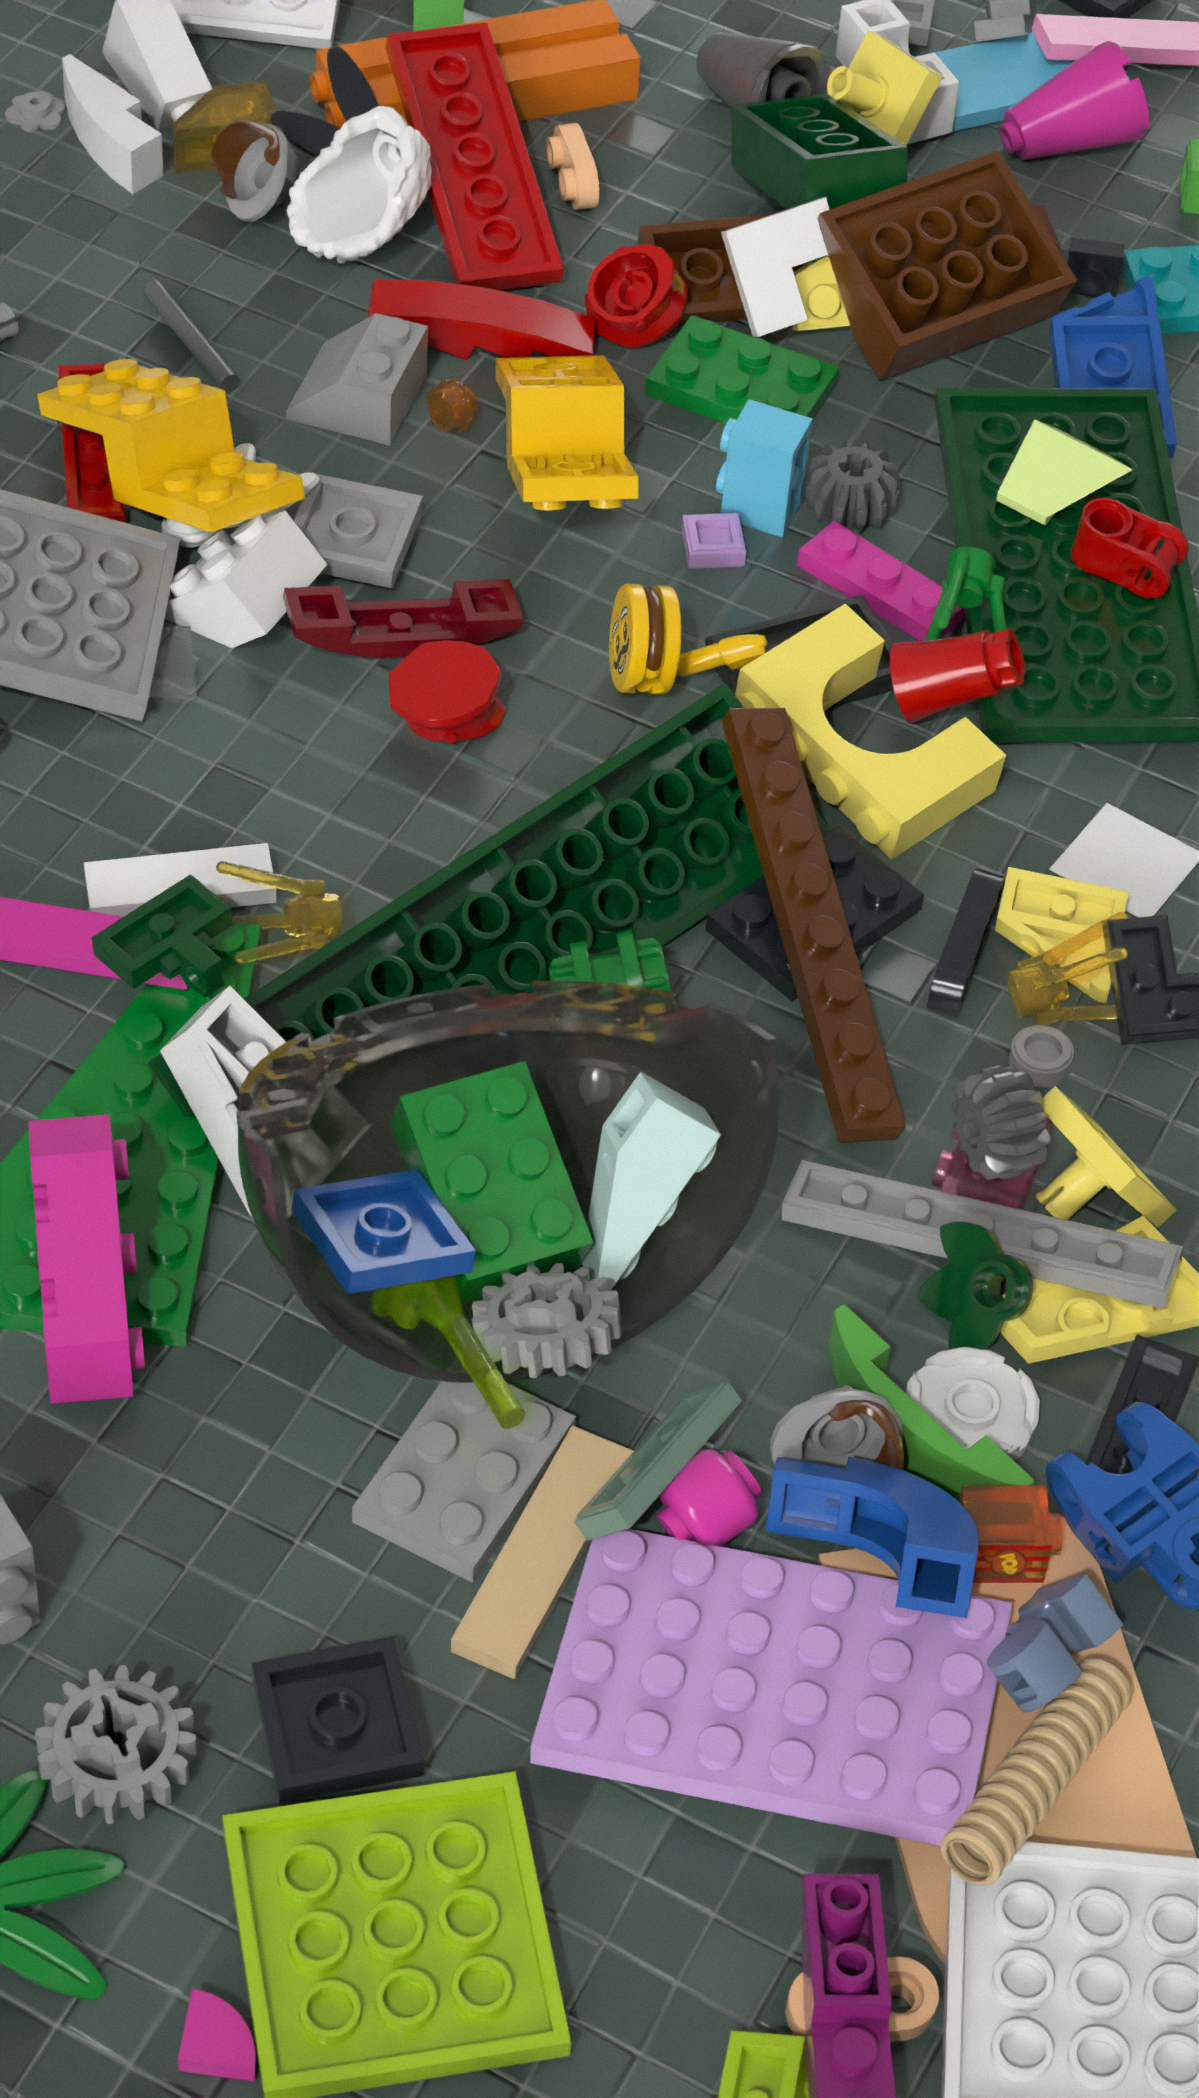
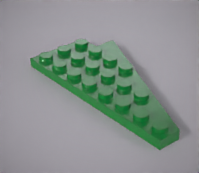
M233 922L231 927L212 938L216 949L214 953L223 962L221 972L225 985L206 998L190 987L187 990L146 984L36 1119L46 1120L110 1114L112 1140L126 1139L129 1180L116 1181L120 1234L134 1233L137 1273L123 1274L128 1328L142 1327L143 1343L187 1347L221 1165L195 1114L184 1116L148 1065V1062L161 1054L160 1050L203 1005L228 986H231L243 999L252 994L262 943L261 925ZM29 1129L0 1163V1329L44 1333Z

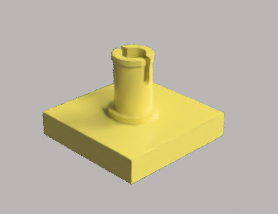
M868 30L849 68L840 66L831 73L827 82V91L831 97L839 100L906 146L943 76L882 35Z
M1054 1086L1042 1098L1043 1111L1049 1115L1048 1118L1076 1147L1075 1153L1078 1156L1044 1190L1039 1191L1035 1195L1041 1204L1046 1205L1045 1208L1053 1217L1069 1220L1104 1186H1107L1110 1190L1113 1188L1118 1195L1156 1227L1162 1225L1177 1211L1103 1128L1061 1090Z

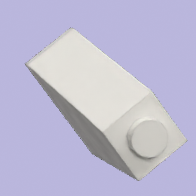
M115 0L102 50L107 62L130 93L141 101V108L158 130L173 125L182 128L198 122L206 114L213 89L171 0Z

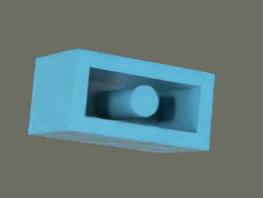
M749 399L738 419L730 418L727 421L720 441V451L726 452L727 456L716 482V493L722 495L721 513H739L741 525L781 538L784 537L803 501L812 418Z

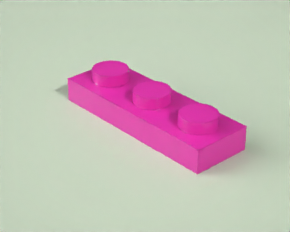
M836 521L830 523L799 549L797 566L849 598L863 595L876 615L919 641L925 640L940 599L941 585ZM955 605L946 629L941 631L939 639L946 637L965 620L964 608Z

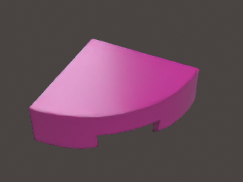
M192 1989L178 2056L179 2071L255 2082L256 2056L252 2034L242 2016L229 2003L211 1993Z

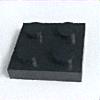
M394 1636L252 1663V1679L280 1804L424 1776V1758Z

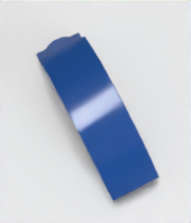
M848 1456L846 1468L776 1458L765 1532L837 1543L865 1551L885 1562L895 1572L899 1582L895 1607L967 1618L979 1534L972 1516L954 1497L918 1476L865 1459Z

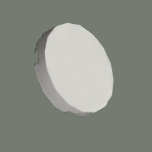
M960 1347L938 1352L927 1359L925 1366L919 1369L916 1374L914 1372L907 1383L906 1394L966 1450L984 1436H988L1015 1461L1024 1455L1036 1434L1040 1400L1031 1379L1020 1368L1017 1373L1012 1367L1004 1364L1005 1357L990 1350Z

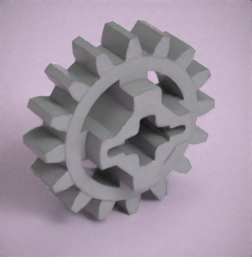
M556 1263L548 1273H540L535 1265L527 1267V1271L517 1277L506 1273L502 1275V1288L486 1285L482 1289L483 1300L474 1301L472 1304L473 1318L471 1320L476 1349H483L484 1361L487 1364L502 1360L503 1372L507 1374L516 1371L520 1367H528L530 1378H537L543 1368H553L558 1376L566 1375L567 1368L575 1364L584 1368L592 1366L591 1353L608 1355L612 1351L611 1339L621 1337V1316L617 1291H609V1283L606 1277L590 1281L589 1269L585 1267L576 1270L574 1273H564L563 1263Z
M119 1665L114 1680L104 1681L96 1668L89 1670V1686L81 1690L76 1685L67 1681L62 1685L64 1706L46 1702L43 1707L45 1727L36 1728L35 1732L37 1753H40L37 1756L39 1774L42 1780L52 1779V1795L57 1803L75 1795L76 1816L84 1818L95 1805L103 1807L104 1818L108 1824H114L119 1808L129 1807L137 1820L145 1818L144 1801L153 1798L157 1803L166 1807L171 1803V1787L169 1782L187 1785L190 1780L188 1761L197 1757L196 1735L192 1734L194 1732L192 1709L180 1708L179 1689L175 1685L158 1693L156 1673L150 1670L142 1676L139 1682L129 1681L127 1665ZM107 1731L112 1733L115 1743H119L122 1750L126 1751V1756L121 1755L118 1744H113L112 1739L107 1736Z

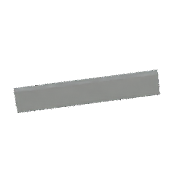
M805 1160L801 1161L782 1202V1220L943 1258L948 1257L944 1252L941 1242L940 1227L951 1222L979 1224L993 1233L1003 1254L1013 1255L1022 1260L1034 1279L1166 1309L1182 1263L1183 1246Z

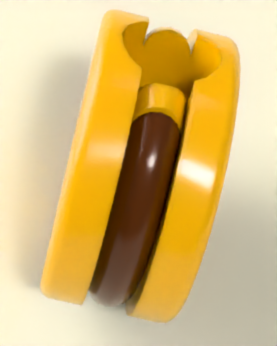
M624 584L620 587L615 597L610 623L609 660L613 684L616 690L621 693H635L636 689L639 692H648L649 694H667L676 679L681 650V612L677 594L671 586L666 585L642 587L640 584Z

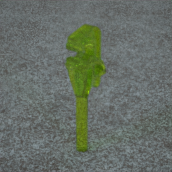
M455 1276L380 1288L373 1291L371 1302L373 1310L378 1317L392 1316L394 1321L405 1329L416 1328L421 1318L443 1333L502 1428L510 1429L523 1421L525 1412L465 1318Z

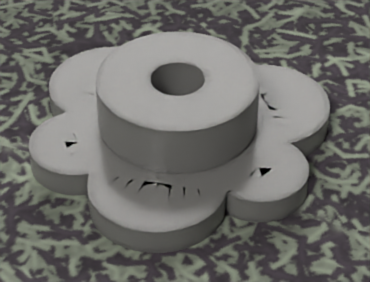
M29 92L12 99V106L8 107L5 111V119L10 124L21 125V128L26 132H34L39 128L52 130L61 125V115L65 112V106L60 101H54L53 96L49 92Z

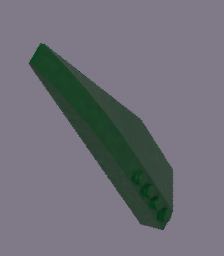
M725 682L253 992L244 1000L315 1071H319L553 990L549 972L550 963L554 958L570 955V943L585 940L589 957L620 951L616 933L632 930L634 940L654 937L661 943V947L706 917L712 910L764 876L722 726V721L729 708H743V706ZM814 807L820 831L823 835L830 828ZM159 1054L150 1060L148 1065L184 1116L194 1114L163 1055Z

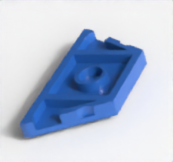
M1144 276L1138 279L1134 289L1114 298L1108 292L1092 299L1085 307L1071 308L1051 317L1049 339L1056 388L1156 389L1168 456L1173 458L1177 447L1153 276Z

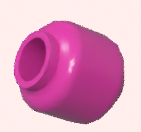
M702 1449L691 1458L662 1491L660 1499L665 1508L657 1513L656 1517L669 1537H674L678 1541L685 1539L699 1542L705 1546L716 1545L724 1547L756 1522L759 1514L756 1499L762 1496L763 1492L749 1469L732 1451L728 1450L721 1455L711 1449Z

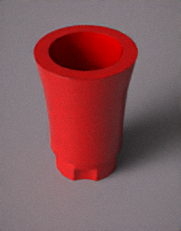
M1012 629L995 633L985 630L964 636L930 641L895 642L890 651V672L895 696L903 715L911 723L942 710L976 699L998 695L1004 689L1024 684V673L1026 672L1024 656L1016 634Z

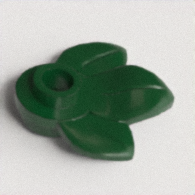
M970 1222L947 1223L940 1227V1236L944 1252L951 1263L946 1264L934 1273L918 1289L917 1297L936 1315L952 1321L948 1340L949 1350L960 1347L986 1350L996 1340L1004 1321L1018 1318L1028 1308L1033 1295L1032 1276L1022 1260L1013 1255L1002 1253L995 1236L987 1228ZM1004 1278H1006L1007 1281V1292L1005 1298H1003L1000 1291V1286Z

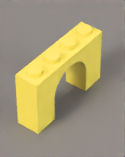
M844 604L740 668L735 696L743 708L786 709L804 775L816 786L819 794L826 802L836 805L856 825L859 833L866 841L876 844L892 860L994 793L1006 754L966 717L921 746L896 754L866 751L850 744L839 736L828 723L824 712L833 704L876 678L885 642L848 605Z

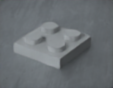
M316 474L320 480L305 495L293 521L326 561L327 566L320 574L393 588L423 513V496Z

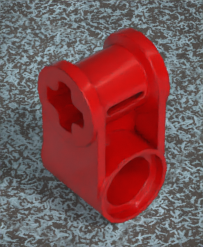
M1097 498L1089 501L1084 506L1071 549V556L1075 564L1087 573L1099 575L1126 587L1138 596L1157 598L1163 595L1171 582L1170 572L1174 566L1182 563L1187 556L1189 543L1182 531L1172 524L1153 519L1128 508L1117 500ZM1164 539L1165 542L1160 551L1156 550L1159 540ZM1149 568L1152 569L1149 580H1144Z

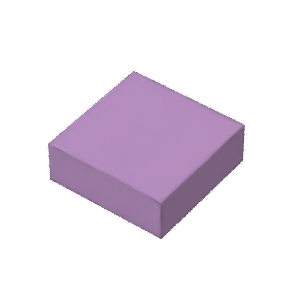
M739 513L682 516L681 531L688 569L745 567L746 549Z

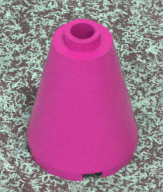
M1111 41L1101 43L1004 113V124L999 126L1000 137L1006 150L1010 154L1016 153L1022 160L1132 143L1142 139L1144 135L1141 132L1149 128L1148 106L1139 77L1129 81L1122 67L1131 62L1126 53L1117 43Z

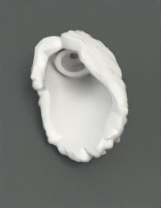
M377 106L369 112L352 117L345 122L342 128L335 132L334 140L331 142L330 147L322 149L320 155L300 173L299 179L294 182L293 187H290L291 202L287 208V215L289 217L291 236L294 237L297 245L307 246V250L318 258L322 255L330 260L336 257L338 263H344L345 261H355L358 257L368 256V254L382 247L384 243L392 240L393 236L402 230L404 224L412 218L416 210L422 205L427 191L432 186L429 144L418 130L407 126L404 117L390 107Z

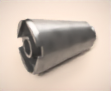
M724 32L715 33L710 36L701 46L697 57L699 76L730 107L736 104L828 93L827 82L833 72L831 65L825 63L822 57L824 54L818 48L809 44Z

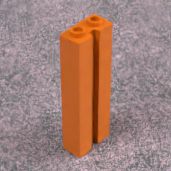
M591 0L446 26L454 27L488 23L518 122L638 100L641 58L627 34H619V20L607 0ZM387 37L339 45L338 47H341L348 53L365 76L378 105L393 108L404 117L407 123L385 49ZM331 47L317 49L316 71L311 72L309 76L312 97L315 103L323 104L326 122L342 128V125L347 121L335 99L328 72L327 52Z

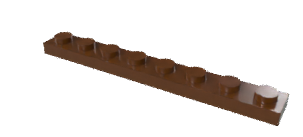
M729 708L722 721V726L838 1143L897 1140L906 1127L786 709Z

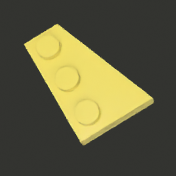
M1143 1215L1116 1230L1126 1234L1169 1243ZM1182 1256V1263L1166 1309L1032 1278L1033 1295L1028 1308L1018 1318L1004 1321L1000 1333L1023 1359L1030 1364L1133 1341L1136 1334L1147 1338L1199 1326V1273Z

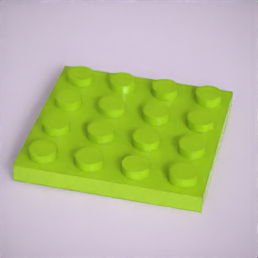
M516 1771L222 1815L224 1840L264 2098H314L570 2056L571 2039Z

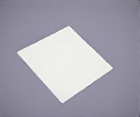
M1106 803L1049 870L1066 879L1129 891L1125 911L1136 917H1148L1156 914L1199 862V851Z

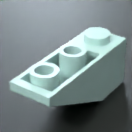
M641 1071L602 1126L587 1221L593 1245L583 1260L582 1265L589 1269L590 1280L606 1277L609 1283V1291L612 1290L619 1279L626 1278L633 1271L639 1260L641 1247L656 1226H661L670 1219L677 1207L680 1192L695 1172L702 1171L709 1164L716 1151L717 1140L721 1136L705 1108Z

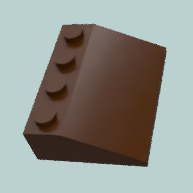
M999 150L824 211L817 218L853 336L879 381L1054 316L1077 282V279Z

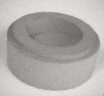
M1046 1025L1029 1026L1020 1030L1014 1036L1009 1054V1066L1014 1065L1020 1072H1027L1033 1080L1034 1087H1053L1062 1083L1070 1074L1074 1058V1047L1068 1036L1054 1027Z

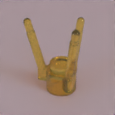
M225 861L217 863L216 870L221 874L297 893L295 898L285 899L283 914L232 916V922L261 925L262 929L284 928L286 935H296L294 938L238 952L234 957L236 963L244 964L257 960L260 961L304 949H320L327 944V941H333L340 936L342 925L340 898L336 891H325L324 880H301Z
M1118 912L1038 956L1017 962V969L1007 972V984L1018 1016L1021 1019L1034 1016L1037 1025H1047L1057 1021L1117 1019L1115 1005L1059 1007V1001L1069 998L1066 980L1125 959L1128 955L1127 949L1120 947L1061 967L1058 963H1052L1102 937V926L1107 920L1128 918L1125 912Z

